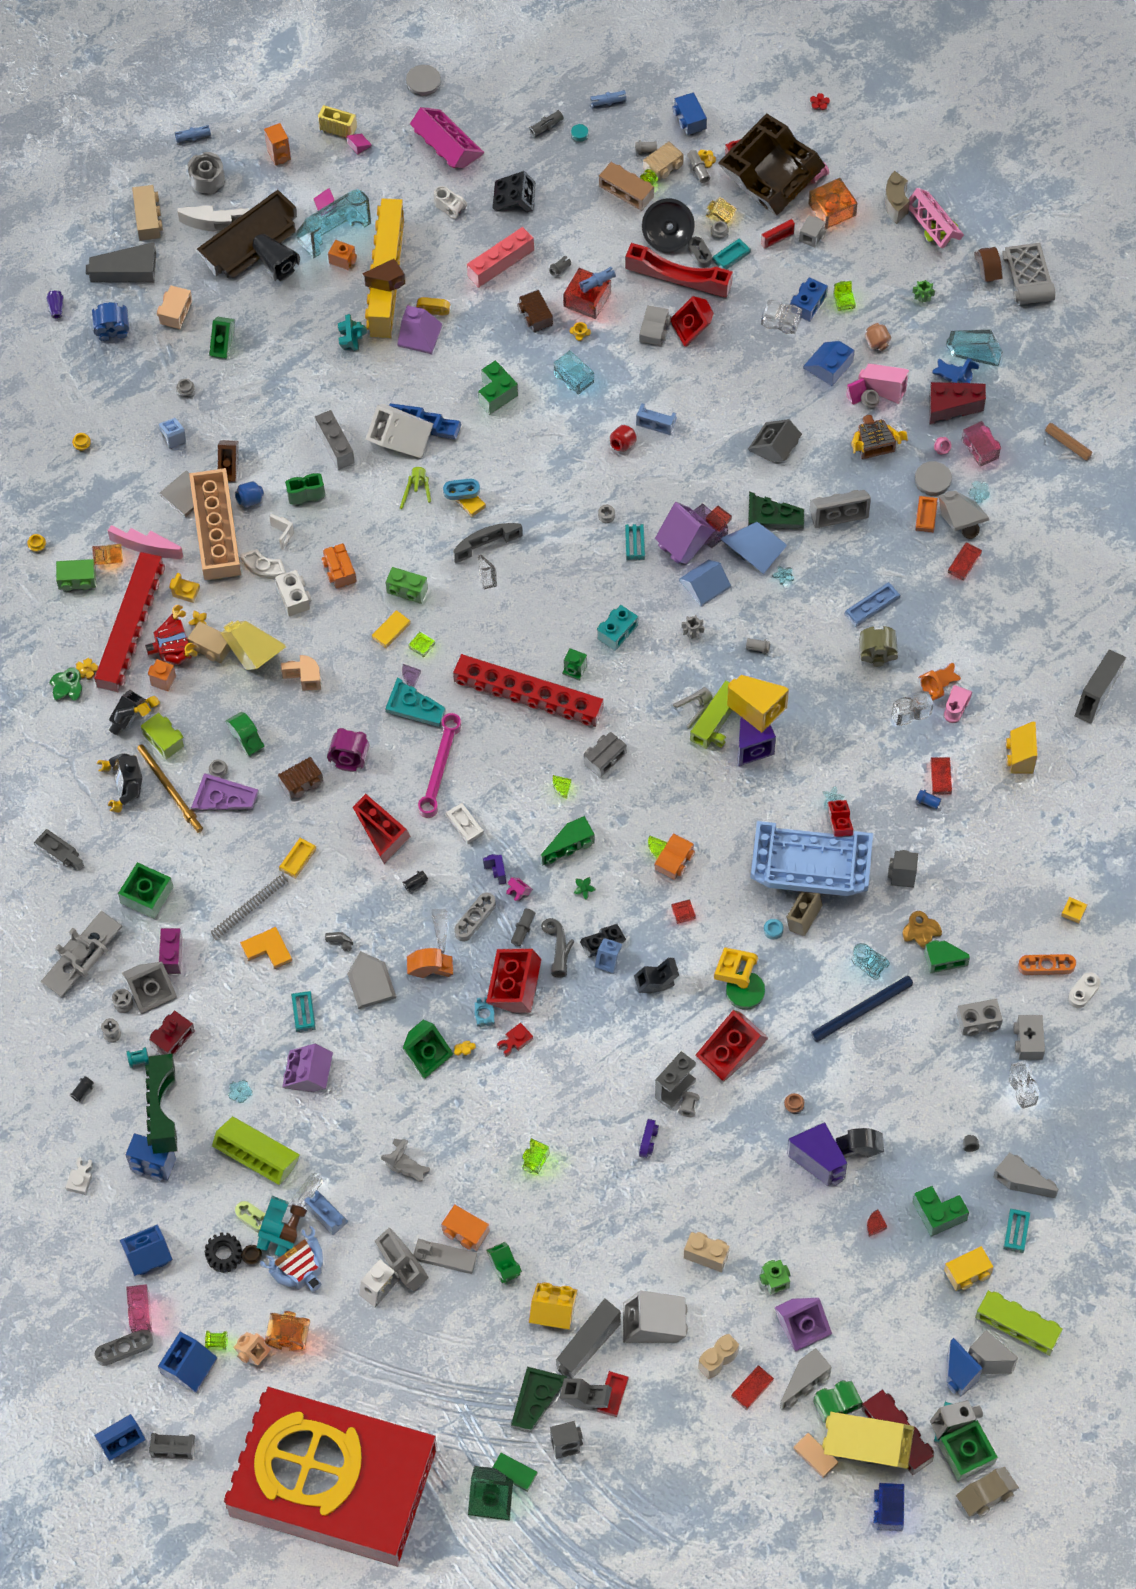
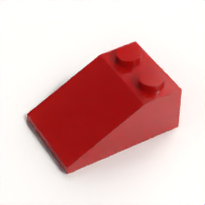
M732 1010L695 1056L722 1081H725L757 1053L768 1040V1037L739 1011Z

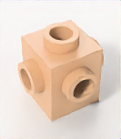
M248 1332L242 1335L233 1347L239 1353L237 1357L242 1362H250L257 1366L271 1350L264 1343L263 1337L257 1333L253 1335Z

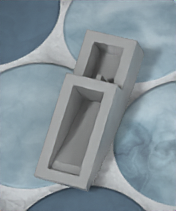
M388 1228L375 1240L390 1268L397 1272L405 1287L415 1291L429 1278L415 1256L391 1228Z

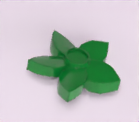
M590 877L584 880L576 878L578 887L574 893H582L584 899L587 900L589 892L595 891L596 888L590 885Z

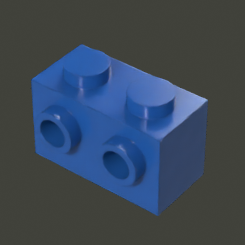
M694 92L674 98L673 113L675 116H678L681 129L685 130L687 135L707 129V117Z
M809 277L805 283L801 284L797 296H793L790 305H792L791 313L810 322L827 297L828 285Z
M131 1414L94 1435L108 1461L146 1440Z

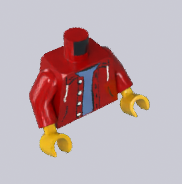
M175 605L172 609L173 614L153 632L155 642L145 645L148 656L159 653L161 661L180 665L187 659L197 656L198 653L194 650L197 646L193 643H188L182 621L179 620V617L184 618L186 616V612L181 610L183 606Z

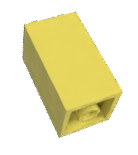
M830 1412V1416L826 1419L827 1437H824L822 1444L824 1454L908 1469L914 1426Z

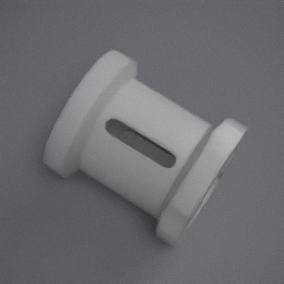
M109 1018L101 1024L106 1041L116 1042L120 1039L121 1031L117 1021Z
M683 1092V1101L678 1113L686 1117H695V1107L700 1096L693 1092Z

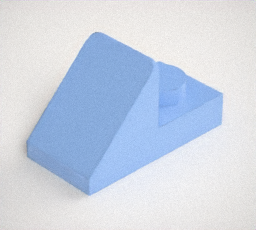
M176 418L158 424L169 448L186 443L185 430Z

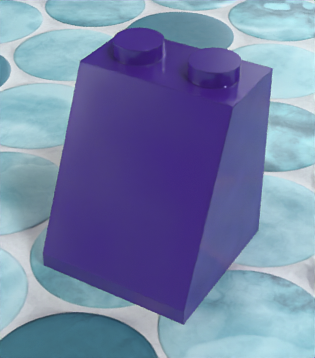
M740 716L738 766L775 755L776 736L771 724L761 733Z
M825 1122L788 1139V1157L826 1186L831 1184L837 1185L844 1180L847 1161Z

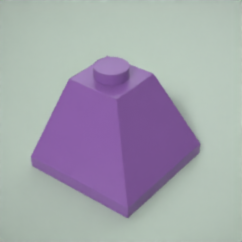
M407 305L401 321L397 346L432 354L443 325L425 309Z
M795 1298L774 1307L780 1325L795 1351L832 1334L819 1298Z

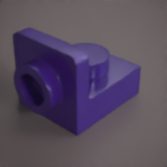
M491 854L484 857V869L492 868L493 876L498 878L499 885L507 884L502 854Z

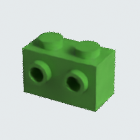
M94 559L56 561L58 589L69 591L71 589L88 590L96 588V566Z
M395 567L391 568L385 582L388 594L422 604L428 590L427 577Z

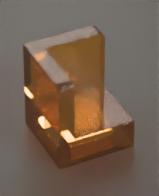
M121 544L92 546L95 565L123 562Z

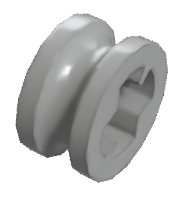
M608 504L602 505L598 510L599 520L602 523L612 522L615 518V509Z

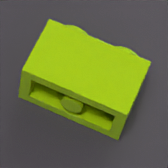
M159 712L141 725L143 736L166 760L184 747L182 733L178 729L174 730L170 720L166 716L162 717Z

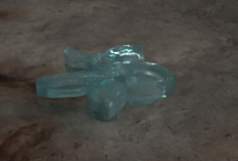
M778 566V572L772 575L773 578H779L781 585L785 581H794L791 567L784 569Z
M836 786L831 789V793L829 791H822L826 797L823 806H828V801L842 800L845 796L837 794Z

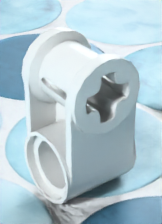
M439 186L434 190V205L449 217L457 218L458 213L467 207L465 199L447 187Z

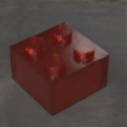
M578 268L563 294V307L596 319L611 294V280L604 282L600 287L596 286L584 293L580 288L579 282L592 277L594 273Z

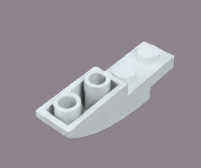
M203 205L199 207L177 208L179 222L187 226L205 231L220 232L249 211V209L238 208L214 211L213 205Z

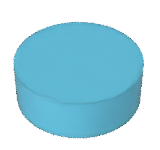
M777 919L768 920L764 925L765 936L773 940L780 938L784 929L782 922Z

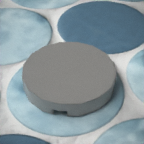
M430 65L415 66L410 69L406 77L408 89L414 94H420V96L433 94L438 90L441 83L439 72Z
M937 461L923 463L915 473L917 488L927 495L938 496L943 494L951 485L952 476L949 468Z

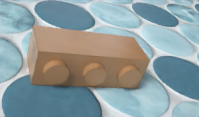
M610 162L599 175V187L640 211L654 198V186L651 183L640 179L636 174L626 171L622 166L616 165L613 162Z

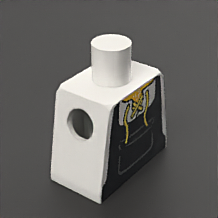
M378 1260L361 1280L359 1295L376 1308L400 1280V1277L383 1261Z

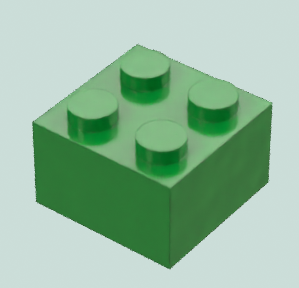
M137 862L118 892L120 904L155 919L174 887L171 877Z
M978 1420L940 1438L938 1443L958 1482L994 1465L998 1458Z

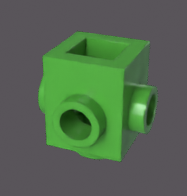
M781 1259L778 1261L770 1260L762 1266L759 1278L762 1285L767 1286L770 1295L790 1288V1271L787 1265L783 1266Z

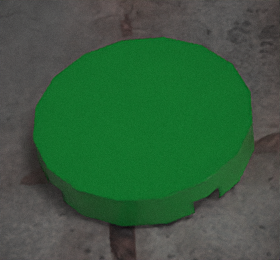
M751 972L749 977L750 983L747 988H741L737 984L727 982L726 997L734 1007L748 1010L755 1008V1006L763 1001L765 984L757 974Z

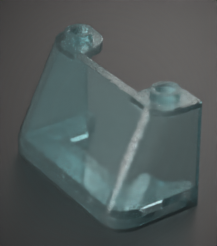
M352 190L307 217L297 229L296 236L298 242L314 259L321 254L319 246L323 244L320 238L322 235L346 221L351 226L355 225V223L362 224L364 228L370 225L369 198L361 190Z

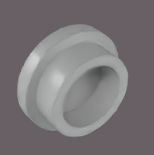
M717 221L712 225L711 233L714 237L724 238L728 235L729 228L725 222Z
M181 379L176 389L181 396H189L194 392L195 386L189 379Z
M866 390L861 396L862 403L868 408L875 407L879 403V394L874 390Z
M214 760L209 765V773L212 776L222 778L228 772V766L222 760Z

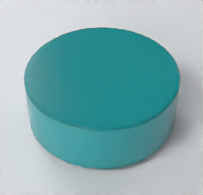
M583 124L574 125L571 129L572 139L577 142L585 141L588 138V128Z

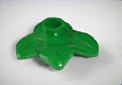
M70 667L64 672L53 675L49 684L54 686L52 692L54 700L57 701L69 695L72 700L77 701L82 692L81 674L78 669Z

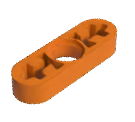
M1069 954L1024 955L1019 960L1018 970L1023 975L1071 974L1075 970L1076 959ZM1036 961H1038V969H1036ZM1043 961H1050L1053 966L1050 969H1045L1041 963ZM1064 961H1068V964H1070L1068 968L1065 966ZM1025 962H1028L1030 968H1026Z

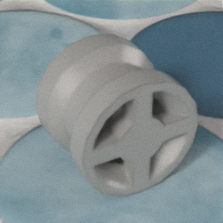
M118 989L113 993L112 1001L115 1009L120 1013L129 1012L133 1007L131 993L126 989Z

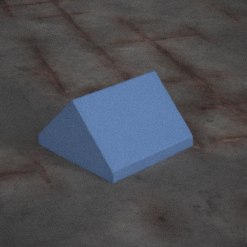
M709 559L679 578L680 583L700 606H703L731 588L721 563Z

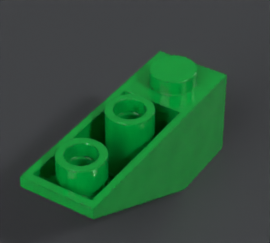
M585 816L573 820L563 827L541 854L542 866L552 864L561 857L571 856L575 851L582 848L587 849L595 843V834Z

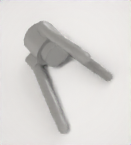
M703 687L694 694L674 703L673 707L678 708L692 700L697 706L702 705V708L687 725V728H690L708 707L713 696L706 687Z

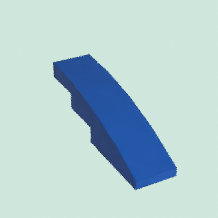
M389 404L391 407L433 423L430 435L456 440L462 426L459 420L444 419L442 414L425 412L422 407Z

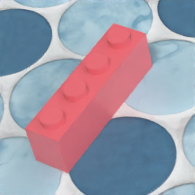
M521 227L467 263V277L478 288L533 252L534 238Z

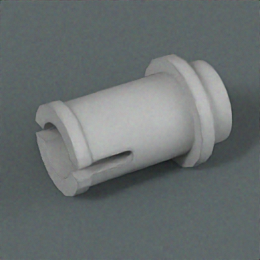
M639 140V142H635V152H639V154L641 152L657 151V141L641 142Z
M747 638L746 650L760 651L762 654H765V652L769 653L770 642L767 639L763 641Z

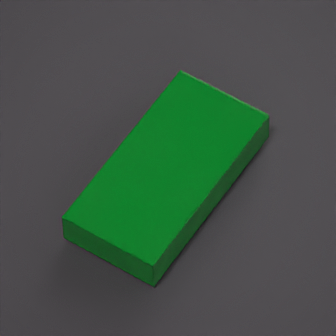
M503 1453L499 1454L491 1469V1473L527 1492L538 1474L537 1471Z

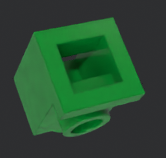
M569 648L564 658L562 674L580 681L587 667V654Z

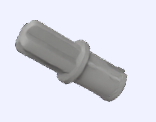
M691 150L687 156L692 164V170L696 172L700 182L705 183L711 178L705 168V162L701 160L696 150Z

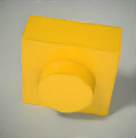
M1069 897L1061 916L1080 923L1088 904Z

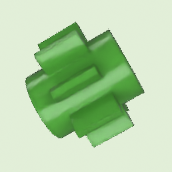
M926 280L917 281V285L913 287L912 291L915 294L914 299L921 303L930 302L931 296L935 295L933 283L930 284Z

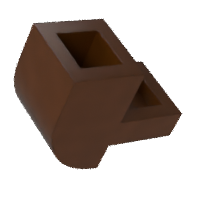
M996 247L981 248L974 252L975 260L980 265L981 278L985 282L1003 279L1001 260Z

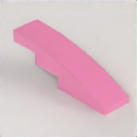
M111 525L107 530L111 541L126 548L162 556L163 558H183L182 548L179 545L153 531H150L146 536L133 528L126 533Z

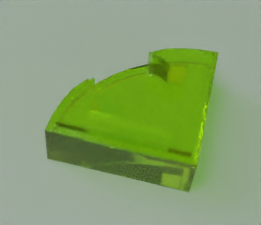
M553 775L552 783L554 789L561 797L567 799L572 779Z
M649 835L648 848L652 856L657 859L667 842Z

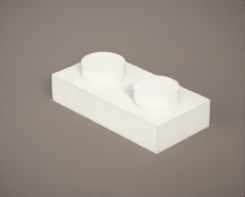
M463 803L446 812L447 818L467 844L484 835L483 830Z

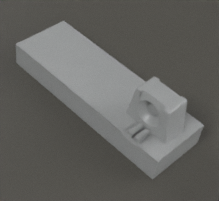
M419 1238L413 1254L419 1262L468 1274L473 1273L477 1259L476 1252Z

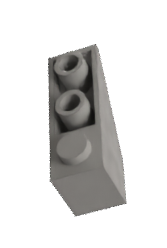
M1010 1152L995 1169L993 1176L1010 1190L1056 1198L1059 1190L1052 1180H1046L1036 1168H1030L1021 1157Z
M816 1348L799 1360L781 1399V1410L785 1407H792L798 1401L797 1398L812 1392L814 1385L818 1382L822 1384L829 1379L832 1367Z

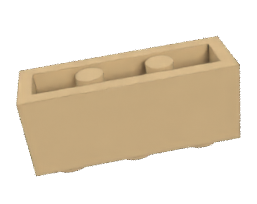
M153 185L132 187L139 241L161 238L160 231H163L162 220H158V217L161 216L160 206H156V202H159L158 191L154 192Z

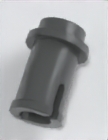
M563 256L558 262L550 265L549 272L552 276H560L561 272L571 265V260H566L567 256Z

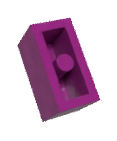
M161 928L159 962L163 963L167 974H181L183 937L180 928Z

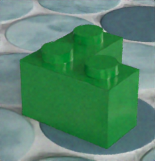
M496 360L481 369L482 382L485 387L478 391V402L490 415L518 396V383Z
M933 1186L914 1193L912 1203L931 1237L968 1220L969 1211L960 1195L941 1203Z

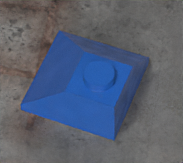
M953 1338L950 1341L947 1353L946 1382L948 1383V1388L954 1394L957 1393L961 1397L979 1382L983 1368Z

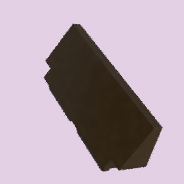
M277 189L196 249L197 253L216 277L223 272L227 278H235L260 260L252 246L253 239L257 235L265 234L283 243L295 234L296 228L293 220L297 218L296 206Z

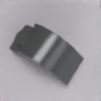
M564 1378L560 1399L571 1406L585 1410L608 1408L612 1388L609 1385H590L583 1379Z

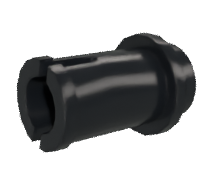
M423 870L417 871L416 875L402 882L408 893L422 884L425 885L426 881H428V877Z
M86 1076L79 1079L80 1083L70 1093L71 1098L79 1103L89 1089H93L92 1085L94 1082Z

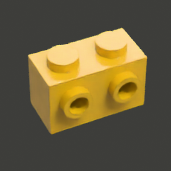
M980 1246L945 1263L944 1272L955 1291L970 1288L978 1280L981 1282L991 1277L994 1267L983 1247Z

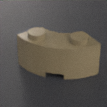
M894 171L886 184L885 209L893 222L898 224L908 214L910 200L905 196L908 180Z
M1006 1467L994 1469L983 1478L970 1483L956 1497L969 1517L977 1514L981 1517L990 1511L989 1508L1000 1501L1007 1502L1015 1496L1013 1492L1019 1489Z

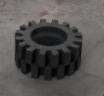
M222 1232L218 1237L216 1234L213 1235L214 1239L209 1238L208 1244L205 1245L206 1250L204 1252L207 1263L215 1271L220 1270L221 1273H224V1270L231 1272L232 1267L235 1270L237 1263L240 1264L242 1258V1248L239 1240L234 1235L231 1237L230 1233L224 1235ZM219 1247H229L232 1250L231 1255L227 1259H219L216 1256V1251Z

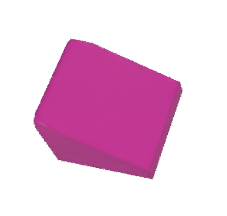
M362 133L347 136V144L357 155L372 146Z
M330 188L313 198L319 213L336 209L335 200Z
M861 378L847 385L846 396L853 405L862 401L861 396L867 390L864 379Z

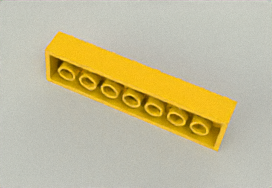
M381 198V205L377 206L378 220L375 222V231L377 233L374 235L375 249H372L373 264H371L370 269L391 259H395L400 266L404 229L403 199ZM369 287L370 294H367L368 309L365 310V319H367L366 327L370 331V337L392 338L397 289L389 292Z

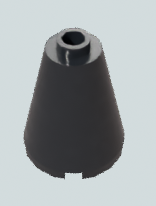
M265 234L257 235L253 239L252 246L274 281L277 279L283 281L294 273V266L300 263V256L296 251Z

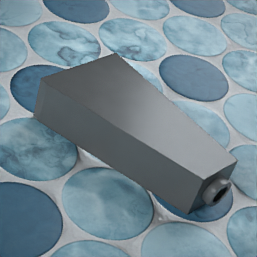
M155 243L143 244L89 257V264H86V275H89L90 282H155L157 254Z
M1110 649L1108 650L1083 689L1074 715L1075 717L1090 724L1093 723L1122 671L1126 660L1125 656Z
M604 1298L557 1357V1370L562 1375H568L570 1378H573L621 1325V1311Z

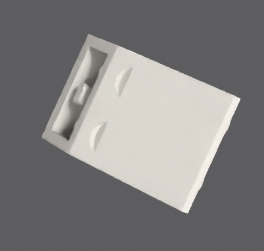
M386 404L377 405L366 440L389 449L422 458L433 423Z

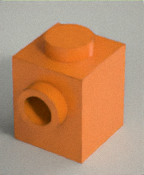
M335 240L328 252L329 264L349 270L350 266L355 264L357 259L355 246Z
M156 659L154 665H151L148 670L151 686L169 691L176 678L174 665Z

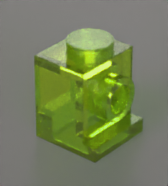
M531 1138L529 1141L530 1149L527 1148L522 1156L524 1160L522 1168L529 1173L535 1172L539 1174L550 1154L549 1146Z

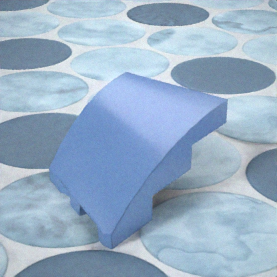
M758 522L720 539L762 574L766 572L787 546L781 539Z

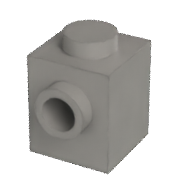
M809 215L800 230L799 241L815 248L819 240H823L825 237V221Z

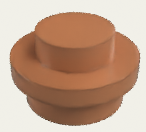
M790 1094L785 1098L784 1106L787 1111L798 1113L804 1108V1099L799 1094Z

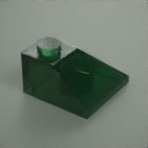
M474 1465L470 1484L468 1515L510 1521L514 1481L496 1468Z

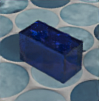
M879 1483L878 1490L874 1489L873 1501L877 1502V1510L873 1511V1523H877V1530L903 1531L904 1484Z

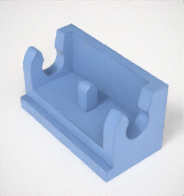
M642 403L636 414V425L671 435L677 421V413L673 412L671 416L646 409L645 404Z
M318 1190L315 1191V1196L312 1199L307 1197L304 1200L306 1209L332 1235L336 1234L348 1223V1220Z

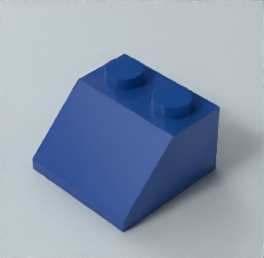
M841 341L824 342L804 364L803 369L833 386L853 363L855 350Z
M158 1224L120 1240L134 1276L144 1275L150 1269L163 1267L173 1260Z

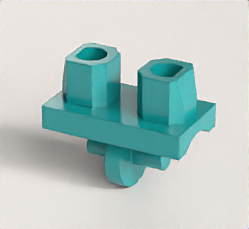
M350 314L345 315V321L338 323L339 332L341 334L346 333V336L338 338L342 349L351 347L353 351L359 350L358 339H362V336L367 334V327L362 325L361 322L353 321Z

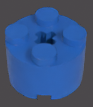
M109 302L98 305L96 310L92 309L93 332L99 337L100 341H107L110 337H117L119 339L127 337L129 318L128 309L125 305L120 307L118 303Z

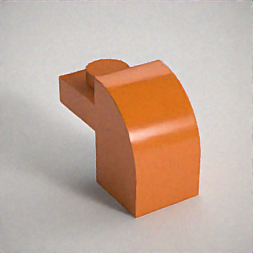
M420 949L407 956L408 975L425 978L432 973L446 977L453 975L452 956L442 954L441 949Z

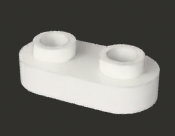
M1085 973L1071 989L1068 996L1069 1003L1075 1008L1084 1007L1098 991L1100 978L1094 973ZM1087 980H1093L1094 983H1088ZM1076 994H1081L1082 997L1078 998Z

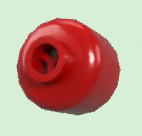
M620 425L610 435L612 448L620 452L629 450L637 441L634 429L627 425Z

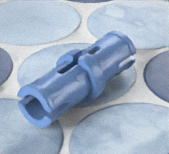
M623 90L590 96L591 101L598 100L597 102H592L591 105L592 107L606 104L610 106L612 103L627 101L626 96L619 97L625 95L626 92Z
M209 125L197 128L189 127L190 129L174 132L177 143L189 140L196 141L198 138L211 136Z
M609 267L602 272L592 274V277L579 282L581 290L585 293L596 286H602L604 282L616 277L615 271L612 270V267Z

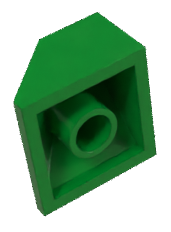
M424 1019L408 1032L402 1048L423 1079L428 1077L454 1054L436 1026Z

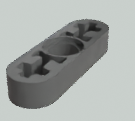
M142 1329L100 1345L95 1350L96 1361L102 1366H107L148 1350L154 1342L150 1331ZM145 1336V1338H148L146 1339L147 1343L139 1342L141 1341L140 1337ZM132 1339L135 1341L136 1348L133 1346ZM121 1343H128L130 1345L127 1352H120L118 1350ZM112 1347H114V1349H115V1352H116V1354H117L116 1356H114V1353H113V1351H112ZM105 1351L106 1353H109L107 1355L108 1358L103 1359V1357H101V1352Z

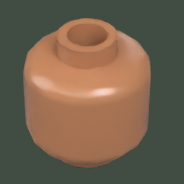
M875 323L866 329L865 339L871 349L883 351L889 347L888 343L891 341V335L885 325Z

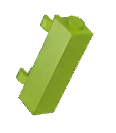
M726 680L690 731V741L705 749L708 748L711 742L720 748L726 743L724 741L726 736L718 733L733 711L727 706L728 685L730 682Z

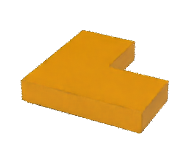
M276 927L240 942L248 961L267 953L274 969L292 962V958Z

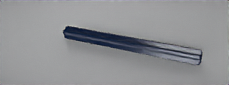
M903 977L811 1032L813 1040L815 1042L820 1041L913 985L911 977Z

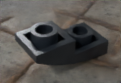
M618 924L601 928L599 933L581 939L580 944L588 958L597 955L603 939L613 940L621 944L626 941Z

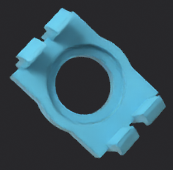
M484 997V1002H482L481 998H477V1002L474 1003L477 1026L480 1027L495 1024L494 1009L492 1005L486 1003L487 997ZM482 1009H487L490 1011V1016L483 1019L479 1016V1012Z

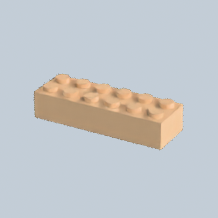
M226 468L189 473L204 580L241 575Z

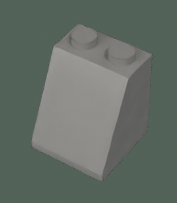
M638 1291L623 1302V1342L677 1343L685 1338L688 1331L685 1297Z

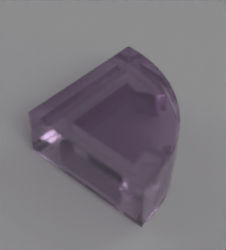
M403 664L402 675L408 686L415 687L421 670Z

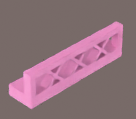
M916 188L909 198V210L938 246L944 249L951 238L961 240L964 234L929 191ZM918 199V207L914 208L912 204ZM923 210H927V218L923 219ZM936 220V229H931L932 221ZM942 231H945L947 235L941 241L940 233Z

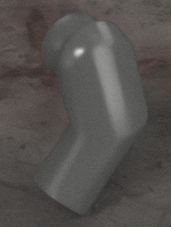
M329 932L325 934L326 942L341 943L343 951H350L352 949V939L343 932Z

